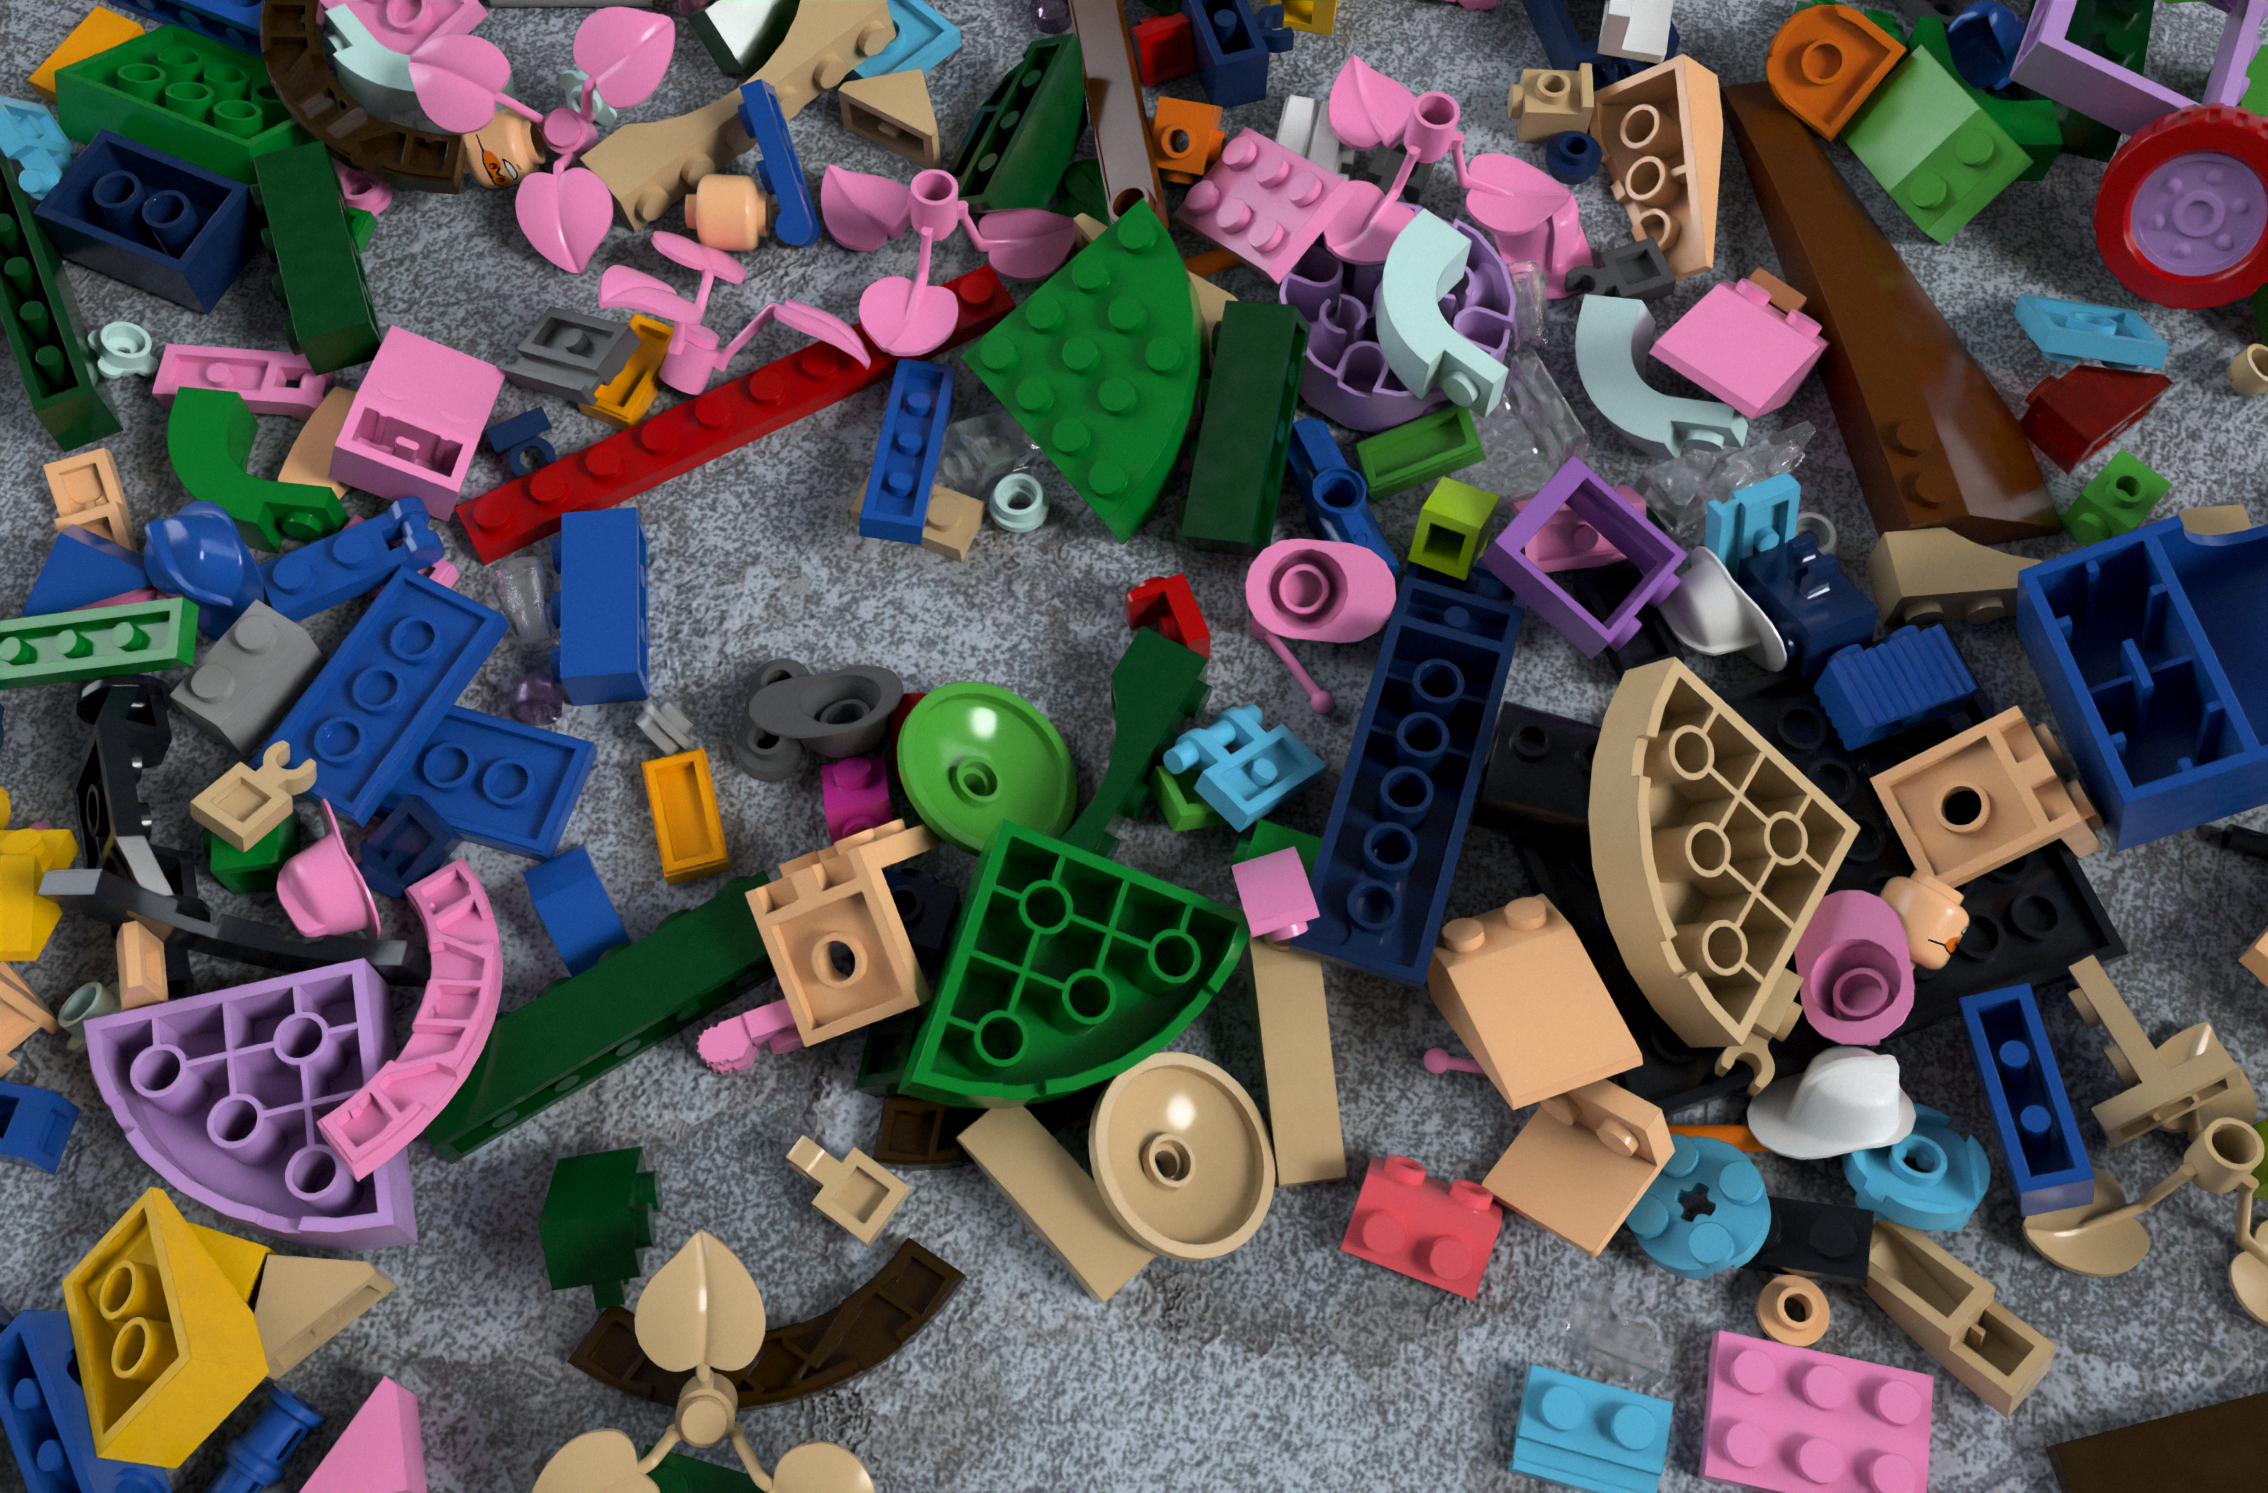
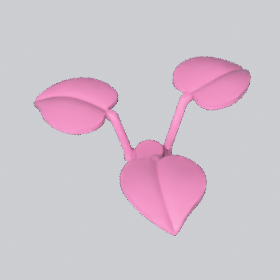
M621 6L607 7L589 15L577 30L573 44V55L576 64L583 72L590 76L582 85L581 112L579 113L570 108H558L544 116L508 95L501 93L500 91L510 78V63L502 51L495 45L474 35L454 34L431 40L413 54L408 70L422 109L435 124L449 132L469 134L482 130L492 121L496 111V102L542 127L544 142L551 150L562 157L554 162L553 174L535 172L522 180L516 195V216L523 233L540 254L566 271L582 274L591 256L608 233L612 223L614 207L612 195L607 185L599 176L590 170L578 167L564 172L567 166L574 167L576 162H581V156L598 145V133L592 124L596 118L595 113L592 112L593 90L597 87L604 102L616 109L632 108L649 98L661 83L670 64L675 44V23L666 15Z
M1355 54L1348 59L1339 72L1330 93L1327 112L1328 123L1334 135L1343 144L1357 151L1372 150L1382 142L1386 148L1393 149L1400 141H1404L1407 154L1387 195L1370 182L1361 180L1347 181L1355 193L1321 233L1327 251H1330L1336 258L1356 265L1372 266L1386 263L1392 244L1400 232L1416 216L1413 210L1395 202L1400 196L1415 162L1433 163L1445 156L1449 150L1452 152L1458 185L1469 190L1465 199V209L1468 215L1478 225L1492 233L1505 236L1524 234L1538 227L1567 204L1571 193L1564 186L1536 167L1509 155L1500 153L1477 155L1471 160L1467 174L1462 150L1465 137L1463 133L1455 132L1460 118V107L1448 94L1429 91L1415 98L1406 87L1375 71Z
M828 164L824 173L820 196L822 217L829 234L842 246L862 252L874 251L886 242L888 236L895 240L901 239L911 224L921 236L916 282L914 283L900 276H889L879 279L867 287L859 303V320L863 330L881 351L888 352L894 356H917L930 352L943 344L956 328L958 303L955 294L947 288L926 286L929 275L932 241H940L947 238L956 228L958 220L963 225L974 248L980 252L989 251L988 263L992 270L999 276L1015 282H1038L1052 276L1062 267L1076 244L1073 218L1035 209L986 214L981 218L977 230L968 214V203L963 200L958 201V183L956 179L943 170L929 169L918 173L912 179L911 190L885 177L854 173Z
M658 230L653 233L651 242L661 254L686 267L701 271L702 280L695 304L678 296L669 284L644 272L623 265L609 267L604 272L599 284L598 299L600 309L630 308L675 321L673 337L667 349L668 353L658 375L671 387L688 394L702 395L713 369L725 371L730 359L769 320L774 318L798 331L823 340L858 359L866 370H868L871 363L870 356L862 339L846 322L829 312L792 299H786L783 305L774 302L770 303L721 351L717 346L720 337L714 331L700 325L714 276L734 284H741L746 276L745 268L729 254L701 243H695L678 234Z

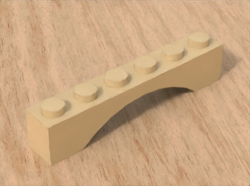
M800 0L796 17L784 41L767 63L744 84L763 79L774 86L785 121L792 119L799 113L802 107L826 89L839 84L846 74L870 56L879 54L890 41L897 37L887 1ZM739 87L718 101L682 116L651 123L625 124L581 156L580 160L585 169L599 176L607 185L612 195L613 209L636 233L650 221L663 216L670 206L698 187L700 180L705 175L716 173L738 155L748 152L756 145L758 140L757 137L750 139L742 125L738 105L745 103Z
M2244 504L2186 508L2179 514L2184 530L2194 534L2219 535L2252 529ZM1943 527L1884 532L1865 563L1882 626L1906 624V626L1916 625L1920 627L1942 619L1944 621L1966 619L1971 624H1983L2003 616L2017 615L2018 571L2048 560L2009 555L1974 543Z

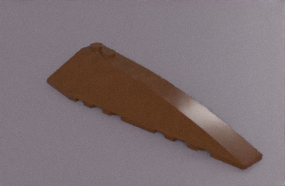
M1767 81L1721 87L1720 99L1787 285L1807 297L1804 314L1822 326L1818 335L1830 342V345L1816 365L1879 540L1884 532L1943 527L1983 546L2059 535L2063 527L2023 427L1808 127L1777 102L1770 91Z

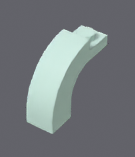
M345 3L324 11L330 36L325 38V45L335 63L340 85L348 94L364 106L367 113L387 124L389 121H393L416 130L437 134L452 133L435 124L422 109L408 70L410 59L413 55L401 54L380 44ZM511 71L507 84L500 92L517 100ZM496 102V111L507 109V107Z
M1424 208L1400 232L1387 255L1376 312V329L1379 344L1386 361L1397 378L1419 399L1422 400L1437 385L1444 390L1449 399L1455 404L1468 407L1485 419L1500 402L1509 369L1456 332L1444 319L1438 307V302L1463 278L1472 240Z
M1585 294L1579 314L1575 339L1576 362L1579 375L1590 399L1624 440L1651 456L1677 463L1679 462L1684 440H1686L1685 443L1688 446L1707 452H1719L1722 450L1723 445L1743 448L1748 424L1741 412L1726 403L1667 396L1648 386L1646 360L1656 321L1642 300Z

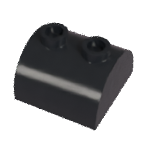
M1504 701L1499 712L1471 825L1592 858L1588 809L1592 762L1602 726Z

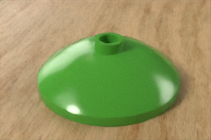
M957 682L941 686L927 694L906 717L897 744V762L901 782L919 816L946 842L969 855L979 858L987 836L1002 819L1057 840L1066 831L1077 804L1078 792L1075 768L1061 736L1048 719L1030 703L1018 695L994 685L980 682Z

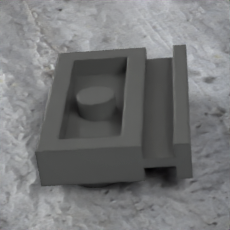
M549 306L516 349L521 355L514 365L505 363L501 370L514 385L593 407L598 401L594 395L595 391L601 384L605 386L610 385L613 379L625 368L628 359L642 341L629 325Z

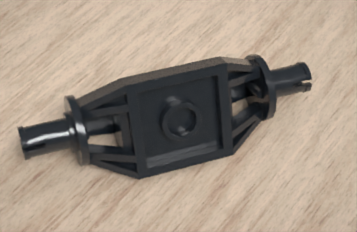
M140 673L99 678V680L82 688L75 697L77 716L85 723L94 725L72 783L84 869H104L124 880L176 899L178 902L177 908L185 916L210 923L209 905L202 899H198L192 852L148 844L152 831L151 810L147 802H139L136 784H139L141 780L142 769L161 765L172 741L167 711L172 706V698L169 696L172 693L171 688L163 680L148 675H141ZM110 925L111 937L116 940L120 928ZM164 943L168 995L184 992L195 983L194 975L191 973L188 950Z

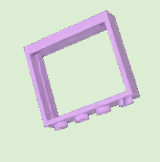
M2036 0L2009 79L2130 137L2143 125L2153 123L2158 116L2167 112L2181 110L2184 106L2224 103L2227 106L2236 107L2250 84V78L2246 77L2245 74L2248 65L2261 46L2262 39L2256 36L2259 26L2268 15V0L2202 1L2228 13L2201 104L2065 40L2064 38L2077 0Z

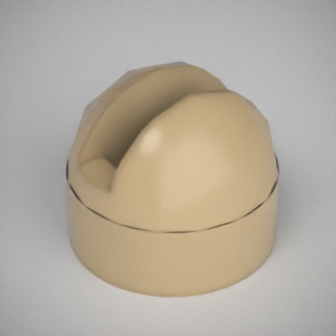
M2256 343L2236 355L2228 367V378L2232 379L2231 387L2234 391L2244 396H2255L2268 391V347Z

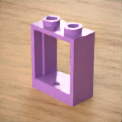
M1573 454L1494 540L1478 561L1592 660L1606 646L1609 645L1615 652H1618L1642 626V623L1634 616L1646 602L1657 608L1677 587L1681 580L1673 572L1688 554ZM1564 503L1646 574L1602 624L1520 552Z

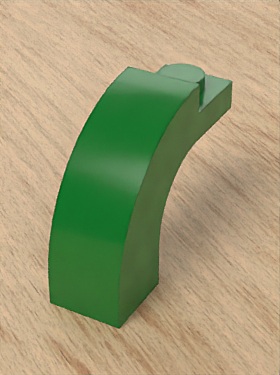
M1919 17L1910 39L1906 41V58L1920 45H1923L2034 161L2014 181H2042L2064 145L2052 100L2010 101L1998 99L1978 91L1962 78L1953 63L1942 17Z
M179 386L168 421V451L177 476L194 501H213L226 509L245 545L263 552L278 554L285 533L301 540L314 541L320 537H328L342 531L350 521V518L331 487L269 481L256 478L247 473L248 459L259 424L238 392Z

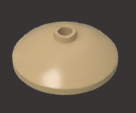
M1173 1051L1154 1053L1128 1071L1111 1078L1100 1093L1092 1113L1089 1128V1157L1092 1173L1108 1210L1132 1238L1161 1256L1179 1261L1198 1262L1225 1255L1246 1243L1255 1234L1266 1217L1272 1201L1275 1185L1274 1151L1267 1126L1260 1111L1246 1090L1230 1074L1214 1063L1196 1055ZM1155 1159L1162 1165L1163 1175L1159 1172Z

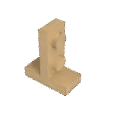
M2091 955L2068 967L2077 989L2067 993V996L2088 1029L2101 1024L2114 1044L2103 1050L2124 1086H2129L2135 1082L2139 1083V1085L2091 1108L2098 1125L2113 1149L2242 1086L2238 1067L2222 1044L2168 1069L2095 956Z

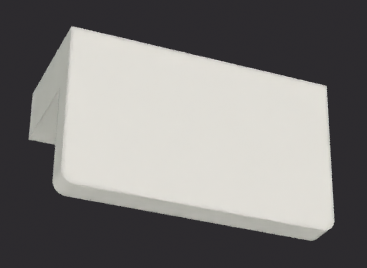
M1605 0L1597 53L1658 64L1662 63L1667 51L1674 0Z

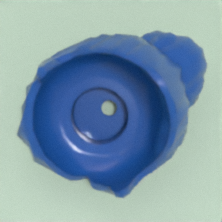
M1994 0L1974 2L1951 23L1946 32L1953 63L1962 78L1974 88H1985L1994 85L1993 89L1999 90L2011 83L2013 80L2009 79L2027 28L2026 21L2013 9Z

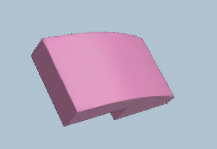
M1295 846L1231 866L1252 937L1266 933L1269 942L1289 939L1308 930L1306 921L1320 917L1310 884Z

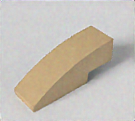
M1024 1106L1006 1109L989 1108L956 1137L957 1141L1043 1245L1050 1247L1092 1300L1105 1303L1157 1255L1138 1243L1119 1225L1104 1203L1095 1181Z
M1874 1220L1868 1288H1861L1929 1355L2007 1419L2051 1369L2056 1345L1994 1300L1995 1286L1918 1230L1891 1220Z

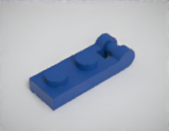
M763 79L741 85L739 87L745 103L738 105L739 116L750 139L757 137L764 158L757 161L758 173L768 195L776 194L782 212L776 219V233L785 243L801 248L811 247L820 238V224L775 88Z
M415 496L401 498L395 501L384 514L258 565L264 580V588L273 610L296 623L386 585L401 565L417 572L438 562L443 558L445 549L439 535L435 531L429 530L427 526L430 521V515L423 500ZM405 537L402 546L390 549L389 543Z

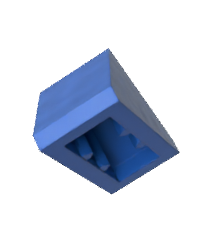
M72 524L60 532L22 613L24 617L62 613L153 585L146 575L143 561L144 556Z
M584 844L523 872L532 902L572 978L597 965L599 957L610 948L622 943H632Z

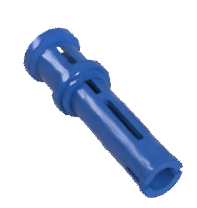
M273 1383L266 1391L270 1400L241 1437H231L224 1446L226 1451L223 1453V1458L226 1461L203 1493H260L264 1486L272 1488L275 1483H280L287 1474L283 1466L312 1428L321 1429L328 1420L327 1417L293 1391L278 1383Z

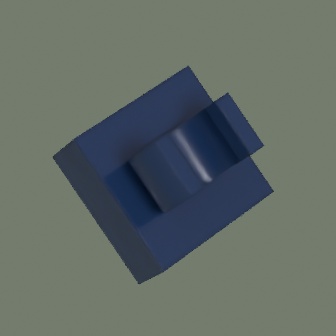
M542 406L485 430L486 437L496 457L510 452L509 465L512 472L518 478L527 475L520 461L521 454L526 449L535 448L540 450L548 465L556 462L553 446L547 440L541 438L552 433V426Z

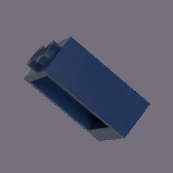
M1563 0L1522 1L1553 70L1579 71L1581 63H1591L1593 92L1658 65V63L1598 54L1599 38L1582 42ZM1672 20L1667 51L1663 62L1674 58L1680 41L1679 34Z

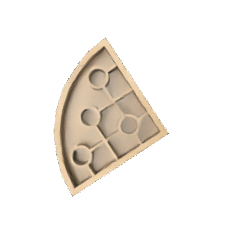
M1674 656L1626 670L1605 713L1592 762L1588 819L1592 867L1607 924L1628 971L1655 1012L1689 1048L1742 1046L1861 827Z

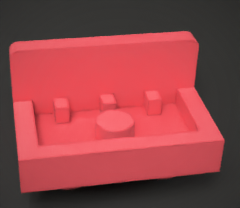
M1390 1154L1386 1160L1372 1156L1340 1250L1474 1301L1502 1225L1503 1205L1492 1200L1493 1193L1477 1183L1464 1179H1455L1453 1184L1446 1183L1426 1175L1427 1169L1422 1164L1401 1155Z

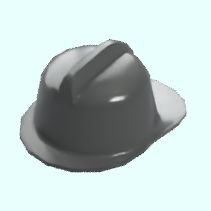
M868 665L844 668L831 673L790 678L774 682L759 690L750 701L749 716L758 728L776 736L791 739L799 738L804 747L830 759L860 757L874 750L879 744L889 738V714L897 708L903 697V685L900 678L893 671L880 666Z

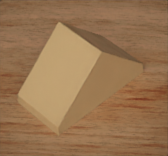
M922 68L848 81L840 86L838 95L844 128L928 170L939 169L942 166L938 128Z
M268 1254L254 1311L270 1371L267 1377L277 1381L394 1290L397 1286L390 1276L366 1261Z

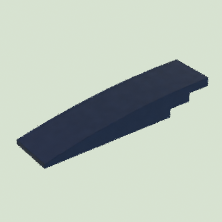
M1411 561L1408 563L1309 882L1320 917L1306 921L1308 930L1292 937L1289 948L1291 951L1414 988L1423 989L1525 611L1526 602L1479 561L1476 562L1466 581Z

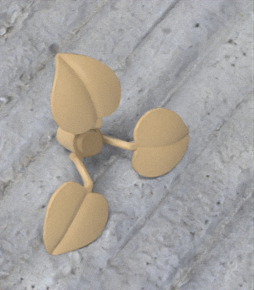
M2203 1022L2175 1034L2161 1044L2156 1051L2167 1068L2171 1069L2220 1045V1042L2210 1024ZM2236 1064L2242 1082L2241 1087L2157 1127L2162 1131L2170 1133H2188V1139L2192 1144L2185 1152L2184 1164L2176 1172L2137 1200L2126 1204L2125 1194L2119 1183L2106 1172L2091 1167L2095 1177L2093 1204L2025 1217L2021 1229L2030 1245L2047 1260L2065 1270L2090 1277L2117 1276L2137 1266L2149 1251L2150 1241L2147 1232L2133 1216L2143 1213L2188 1181H2191L2204 1191L2213 1193H2227L2236 1189L2238 1196L2235 1241L2245 1251L2237 1255L2230 1263L2228 1269L2229 1283L2243 1309L2256 1321L2268 1327V1219L2256 1228L2253 1236L2250 1234L2253 1192L2259 1187L2258 1179L2250 1173L2263 1160L2265 1148L2262 1138L2252 1127L2257 1117L2258 1106L2256 1096L2250 1082L2239 1066Z
M706 1230L695 1232L678 1253L650 1279L642 1291L634 1318L635 1333L639 1345L656 1365L673 1372L685 1371L696 1366V1376L688 1380L681 1390L675 1412V1423L667 1427L665 1435L650 1453L640 1461L637 1460L636 1450L632 1441L620 1430L606 1428L582 1433L568 1441L554 1454L542 1470L532 1490V1493H661L657 1484L646 1473L653 1470L662 1461L676 1442L683 1439L694 1447L709 1448L728 1439L735 1447L755 1485L765 1491V1493H875L872 1479L857 1456L837 1443L824 1440L804 1442L785 1452L776 1465L774 1478L764 1471L744 1435V1427L735 1422L738 1396L734 1385L725 1376L710 1370V1366L720 1370L734 1371L746 1367L753 1361L765 1335V1308L760 1292L746 1266L726 1244Z

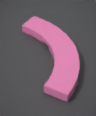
M462 857L404 889L409 906L421 921L426 932L432 965L431 978L427 980L422 1003L411 1026L414 1033L395 1061H387L364 1087L341 1106L316 1122L324 1139L357 1182L395 1156L416 1138L446 1107L467 1079L483 1051L495 1021L502 992L503 956L501 938L489 899L477 876Z

